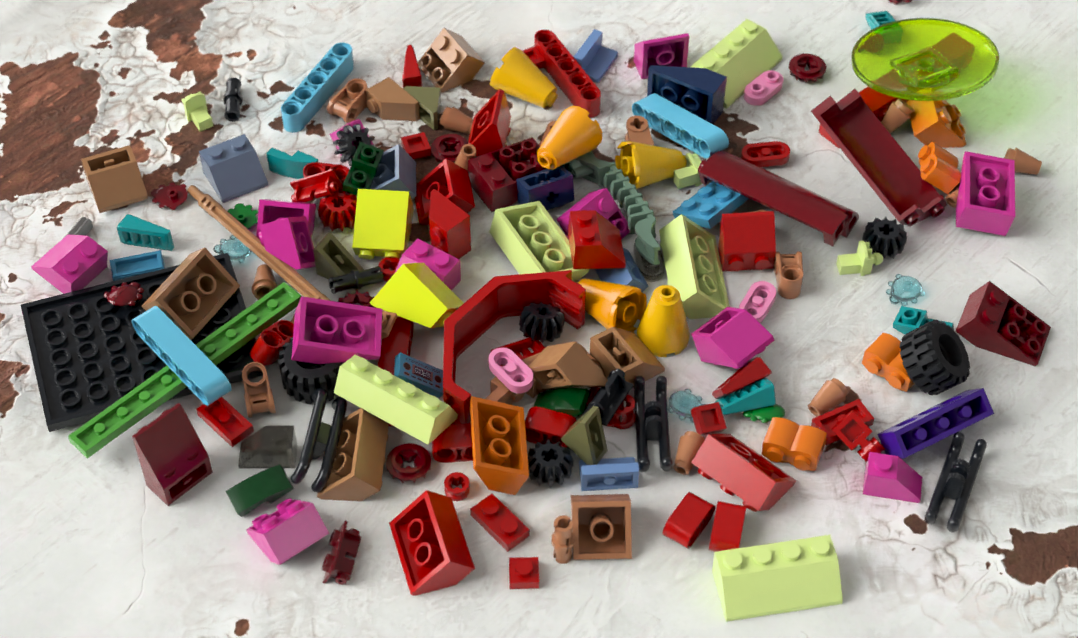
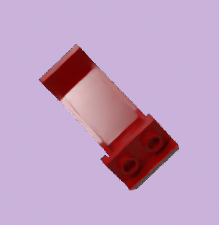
M572 270L495 276L444 320L443 398L444 403L450 405L458 414L457 419L452 424L471 423V394L455 383L457 358L497 321L505 317L521 316L524 306H529L530 303L540 304L542 302L543 304L551 303L552 307L560 308V312L564 314L565 322L577 330L585 324L586 289L581 284L572 281Z

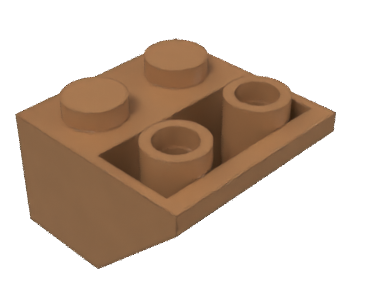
M446 28L442 29L418 61L419 68L435 87L440 88L442 93L472 81L485 64L482 58L461 35Z
M130 145L81 159L86 179L99 213L148 199L142 176Z
M611 327L590 338V354L600 363V368L603 370V375L606 378L611 371L621 369L625 373V381L634 385V379L637 376H642L647 381L665 371L663 365L634 332Z
M576 341L546 346L528 366L533 372V377L543 389H589L604 387L608 381L603 375V370L594 364L587 355L586 349Z

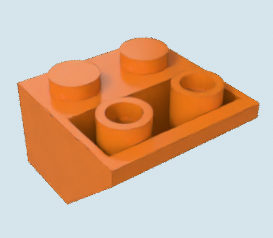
M929 87L906 102L914 110L910 114L912 116L910 121L914 136L924 145H929L931 141L942 148L964 147L967 145L964 137L966 131L960 122L961 113L954 104L950 105L946 101L943 94L940 92L936 93Z

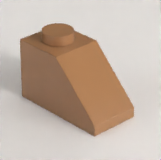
M390 77L366 89V105L369 111L378 115L382 120L418 121L420 119L419 102Z

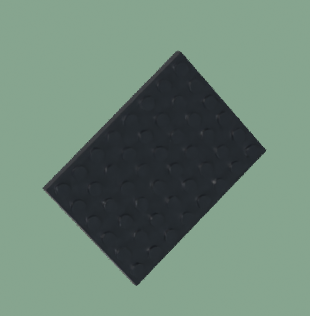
M224 253L214 256L237 282L229 254ZM179 265L21 304L49 432L90 421L167 366L140 338L131 320L146 311L142 305ZM123 282L128 283V285L132 282H138L141 288L144 289L143 293H139L142 294L143 298L137 299L135 301L136 304L133 306L113 305L104 297V293H110L113 286L120 287ZM240 288L233 293L200 332L191 339L195 345L246 309ZM256 338L250 340L216 365L226 376L230 384L243 381L242 371L244 367L254 362L250 353L256 343ZM252 371L248 375V379L259 377L263 374L259 371ZM186 387L169 400L194 393Z

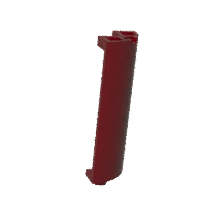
M856 89L852 90L837 103L829 96L811 110L812 114L900 224L911 227L930 216L936 218L944 212V207L947 206L944 197L930 183L921 178V171L866 105Z
M724 150L716 152L708 160L704 159L698 168L701 183L706 185L710 179L823 233L824 243L832 247L840 235L848 237L859 219L857 212Z

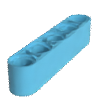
M342 42L332 46L282 104L283 127L286 131L291 133L301 131L352 72L354 62L350 44Z
M655 93L632 105L634 116L644 117L648 121L650 128L703 158H709L716 152L724 150L729 146L728 137L722 129Z
M154 306L131 320L140 338L206 406L232 390L226 376L159 307Z

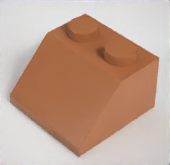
M629 494L571 495L572 532L575 536V544L572 548L573 560L631 559V500Z

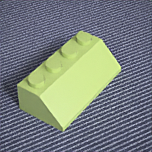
M746 19L691 67L706 68L727 77L724 108L727 109L744 94L745 87L763 72L770 71L782 60V55L766 28Z
M540 201L495 210L489 233L519 274L572 270V281L577 282L589 272V269H573L569 240Z
M681 214L659 230L660 246L663 250L664 266L668 278L667 285L673 286L679 291L686 317L689 319L713 318L726 307H730L716 238Z
M354 355L339 367L334 390L335 394L427 445L457 419L458 414L450 405L416 388L413 384L392 375L390 372L377 367L362 357Z
M830 535L717 551L714 554L712 573L726 622L838 605L843 602L839 561Z

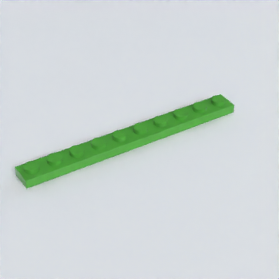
M283 282L200 341L196 346L217 365L259 335L263 330L298 306L301 295ZM165 366L68 436L69 441L88 459L187 386L168 366Z

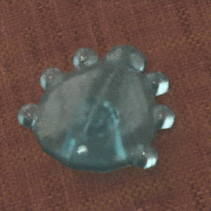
M231 235L229 240L221 239L220 244L213 248L214 252L218 253V255L228 253L231 262L234 260L239 263H244V260L252 252L234 235Z
M896 274V279L888 282V286L891 289H887L886 294L891 295L889 300L892 304L901 302L902 306H907L908 301L916 304L919 296H925L920 282L911 276Z
M685 389L684 391H677L670 396L668 412L671 414L675 412L679 415L681 421L690 418V422L694 423L690 410L706 404H701V396H695L691 394L690 389Z

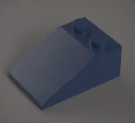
M651 65L648 73L647 96L655 93L705 121L714 124L723 113L727 77L706 68Z

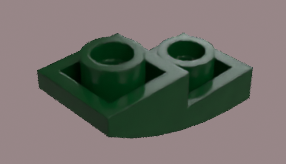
M360 142L352 159L351 168L343 183L342 191L357 196L358 189H370L384 150Z
M560 388L538 394L533 407H543L573 417L580 416L587 408V401L591 392L584 388Z
M279 464L241 481L228 489L226 493L237 514L243 517L264 502L272 504L293 490L294 487L282 465Z

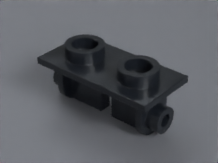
M616 369L609 373L605 386L600 387L582 416L593 406L599 407L602 425H608L634 386L632 383L625 381L624 371Z

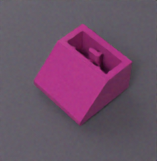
M607 188L588 193L556 219L565 235H568L570 211L596 210L620 230L621 239L630 233L628 222Z
M726 307L691 334L702 362L732 367L734 369L747 365L750 359L762 353L769 344L775 341L773 335L747 310Z
M291 498L276 506L278 510L272 514H263L252 521L253 525L246 529L248 535L271 562L279 565L329 534L313 503L292 500Z

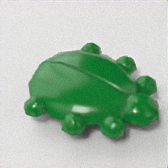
M238 203L234 206V209L228 210L247 229H250L258 222V218H256L258 211H252V205L245 207L244 204Z
M774 404V406L744 411L742 415L751 417V421L761 420V422L767 423L772 421L773 417L782 418L785 416V410L780 405Z

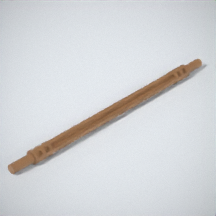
M195 185L188 187L187 192L198 201V205L205 212L215 218L303 297L331 301L291 266L267 252L260 239L227 212L209 194H204Z

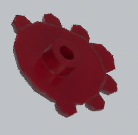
M174 182L169 183V186L161 184L159 189L151 191V196L154 197L152 199L153 203L159 202L158 206L160 208L166 206L170 207L171 210H175L176 207L182 205L188 195L186 184L179 186L175 185Z
M123 282L120 287L113 286L110 293L105 292L104 297L113 305L133 306L136 304L135 301L137 299L143 298L142 294L139 293H143L144 289L141 288L138 282H132L129 285Z

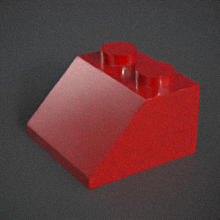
M501 89L474 116L468 144L476 148L477 156L507 146L506 139L511 132L509 127L511 114L505 93Z
M448 159L442 161L416 184V197L414 198L419 224L429 225L430 195L433 189L437 190L466 213H469L475 207L468 171Z
M433 189L430 195L429 211L431 245L460 259L471 251L470 215Z
M596 210L570 211L568 239L573 269L625 268L626 262L620 230Z
M774 211L722 214L718 244L722 272L773 269L776 254Z

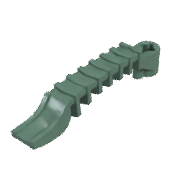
M592 151L566 163V169L574 178L582 177L597 183L598 186L604 185V188L611 192L612 198L614 200L618 199L619 206L624 208L628 218V228L631 235H637L635 239L637 251L652 265L660 264L658 259L660 246L655 240L656 218L654 217V211L649 209L648 202L642 199V194L636 191V186L631 185L628 176L625 177L623 175V171L616 167V163L614 161L607 162L597 159Z

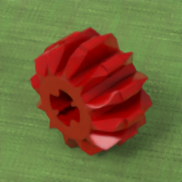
M336 191L335 195H327L326 198H321L318 216L324 227H330L332 231L338 228L342 232L346 227L352 229L355 224L356 195H350L345 191L343 193Z

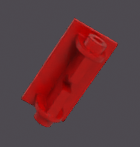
M333 169L290 182V185L295 190L294 194L291 195L292 202L304 203L313 200V198L327 195L332 196L335 195L336 191L342 190L343 183Z

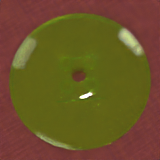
M912 18L886 23L864 34L853 47L851 64L856 76L868 87L880 93L906 100L939 101L970 94L990 82L998 70L999 52L989 37L968 25L945 19Z

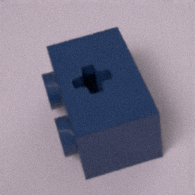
M563 166L553 170L546 169L516 179L519 205L540 201L546 210H550L575 201L573 175Z

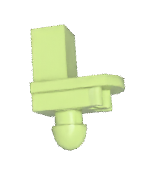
M203 93L190 94L181 100L187 120L193 121L200 132L213 127L212 117L208 113Z
M687 153L685 155L686 167L674 170L673 182L678 189L703 184L698 173L699 165L702 162L698 154L691 155V153Z
M861 240L858 243L857 253L838 255L836 265L840 275L860 273L861 276H865L866 274H871L873 264L879 265L883 262V256L880 253L872 254L870 243Z

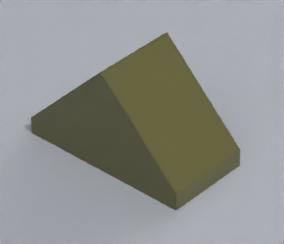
M404 87L403 89L419 102L420 119L434 131L437 130L441 111L440 88Z
M331 232L327 233L313 250L316 273L326 279L349 274L351 270L355 269L358 271L364 270Z
M593 406L574 422L560 439L587 465H597L608 451L600 411L597 406Z

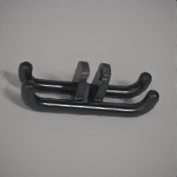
M637 376L634 379V410L639 470L646 472L650 467L647 440H659L660 466L663 471L668 472L672 469L673 461L670 452L667 379L665 376L657 377L656 401L653 400L645 404V379L642 376Z
M322 388L316 389L312 394V399L315 403L301 458L291 476L292 483L299 484L304 479L311 461L317 460L324 453L320 472L311 486L312 490L317 493L325 487L331 475L347 410V400L337 397L332 402V408L335 410L332 424L329 425L321 422L327 401V392Z
M957 432L953 435L949 451L924 517L927 524H934L944 497L956 500L947 523V529L950 532H956L959 529L987 447V442L984 439H978L970 461L966 462L963 459H958L965 439V435L962 432Z

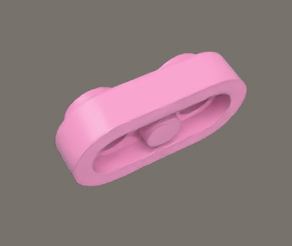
M773 70L763 72L745 87V101L754 106L765 104L781 91L783 76Z
M766 281L755 282L740 303L739 309L747 310L759 323H762L775 302L776 288Z
M497 348L489 354L490 371L510 391L525 393L532 388V370L512 350Z

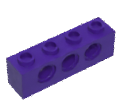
M984 388L967 390L877 435L885 448V454L899 456L903 459L993 415L994 412Z

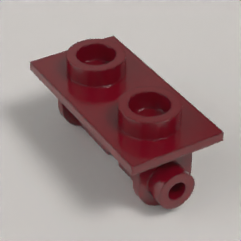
M346 520L339 530L334 529L328 545L332 546L330 554L326 555L321 569L325 571L322 582L324 584L330 577L335 578V582L341 585L346 584L351 579L355 560L347 558L345 555L353 558L356 557L361 536L359 535L360 532L356 529H346L348 523Z

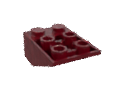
M533 137L468 160V174L471 187L491 212L511 206L518 201L516 179L547 169L538 162L537 151L540 145Z
M989 281L969 295L955 332L975 347L1037 366L1051 327Z
M180 403L165 410L158 418L147 426L140 428L132 436L146 485L167 506L213 473L209 456Z

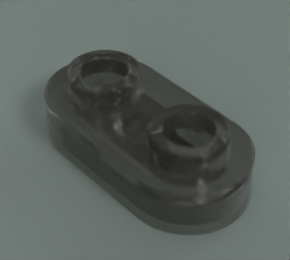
M634 243L633 254L636 265L645 281L656 282L662 279L665 266L661 249L658 250L660 264L653 266L640 255Z

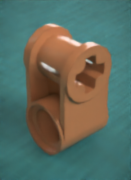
M359 78L350 80L330 99L327 107L328 114L342 117L346 123L355 121L357 116L367 108L366 89L368 87L366 81Z
M636 115L628 118L625 141L654 145L648 121L644 117Z
M776 251L773 268L776 275L777 291L785 299H795L801 293L804 273L801 251H797L796 254H780L779 251Z
M258 362L247 364L242 371L248 418L253 417V414L268 411L272 414L276 413L266 368ZM252 371H259L263 374V377L259 382L253 383L248 380V375Z

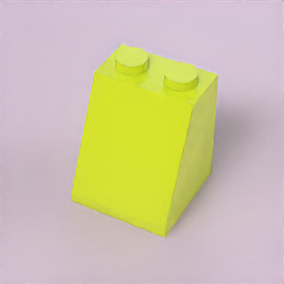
M358 189L352 245L355 255H359L358 257L362 259H373L374 256L401 258L402 254L408 249L414 213L409 191Z
M424 262L403 264L370 302L373 307L380 308L386 312L396 313L397 316L429 328L444 327V320L464 304Z

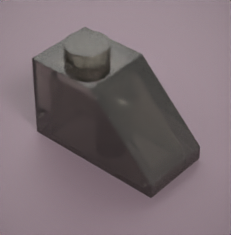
M294 425L264 426L242 441L238 463L239 469L271 468L279 464L283 468H295L297 440Z

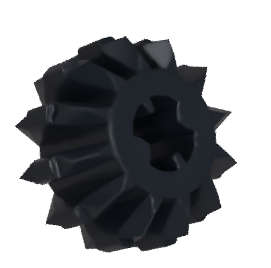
M355 124L353 127L350 125L344 126V131L336 133L339 140L333 141L335 146H339V149L334 154H342L340 162L345 163L348 161L349 166H351L352 159L357 151L356 146H353L352 142L354 145H357V148L360 142L374 146L370 141H373L375 137H368L369 129L364 128L361 130L359 124Z
M886 216L883 220L875 217L873 222H868L862 240L870 243L872 254H882L883 260L886 256L894 259L897 254H901L904 250L907 232L904 231V225L897 224L896 219L890 221Z
M530 303L529 306H524L521 312L519 330L523 332L524 337H531L532 341L539 340L543 343L547 340L553 342L554 339L560 338L563 332L564 314L560 312V308L552 307L551 303Z
M548 438L546 444L543 445L537 441L535 448H529L528 468L530 480L537 479L539 486L543 483H548L551 488L554 482L562 485L564 478H570L574 459L570 455L569 447H562L560 441L551 444Z

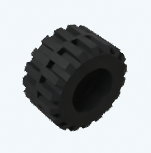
M938 320L930 321L902 337L900 355L903 366L910 379L924 393L932 396L938 395L965 382L967 377H969L970 362L965 346L958 334L949 325H946L945 322Z
M293 337L290 338V343L286 342L282 346L283 350L280 351L278 360L284 389L287 390V394L290 397L294 396L295 400L299 402L305 400L306 404H312L313 392L318 388H322L327 392L328 401L333 400L339 367L345 362L315 364L292 360ZM313 365H322V367L317 369H306Z

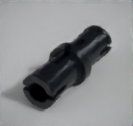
M234 77L226 81V93L223 97L225 104L224 116L226 120L231 122L237 121L240 118V105L243 102L242 95L240 94L241 81Z
M379 266L361 271L357 269L351 270L349 274L330 277L329 288L333 294L350 289L361 290L363 286L382 283L383 273L380 271L381 268Z

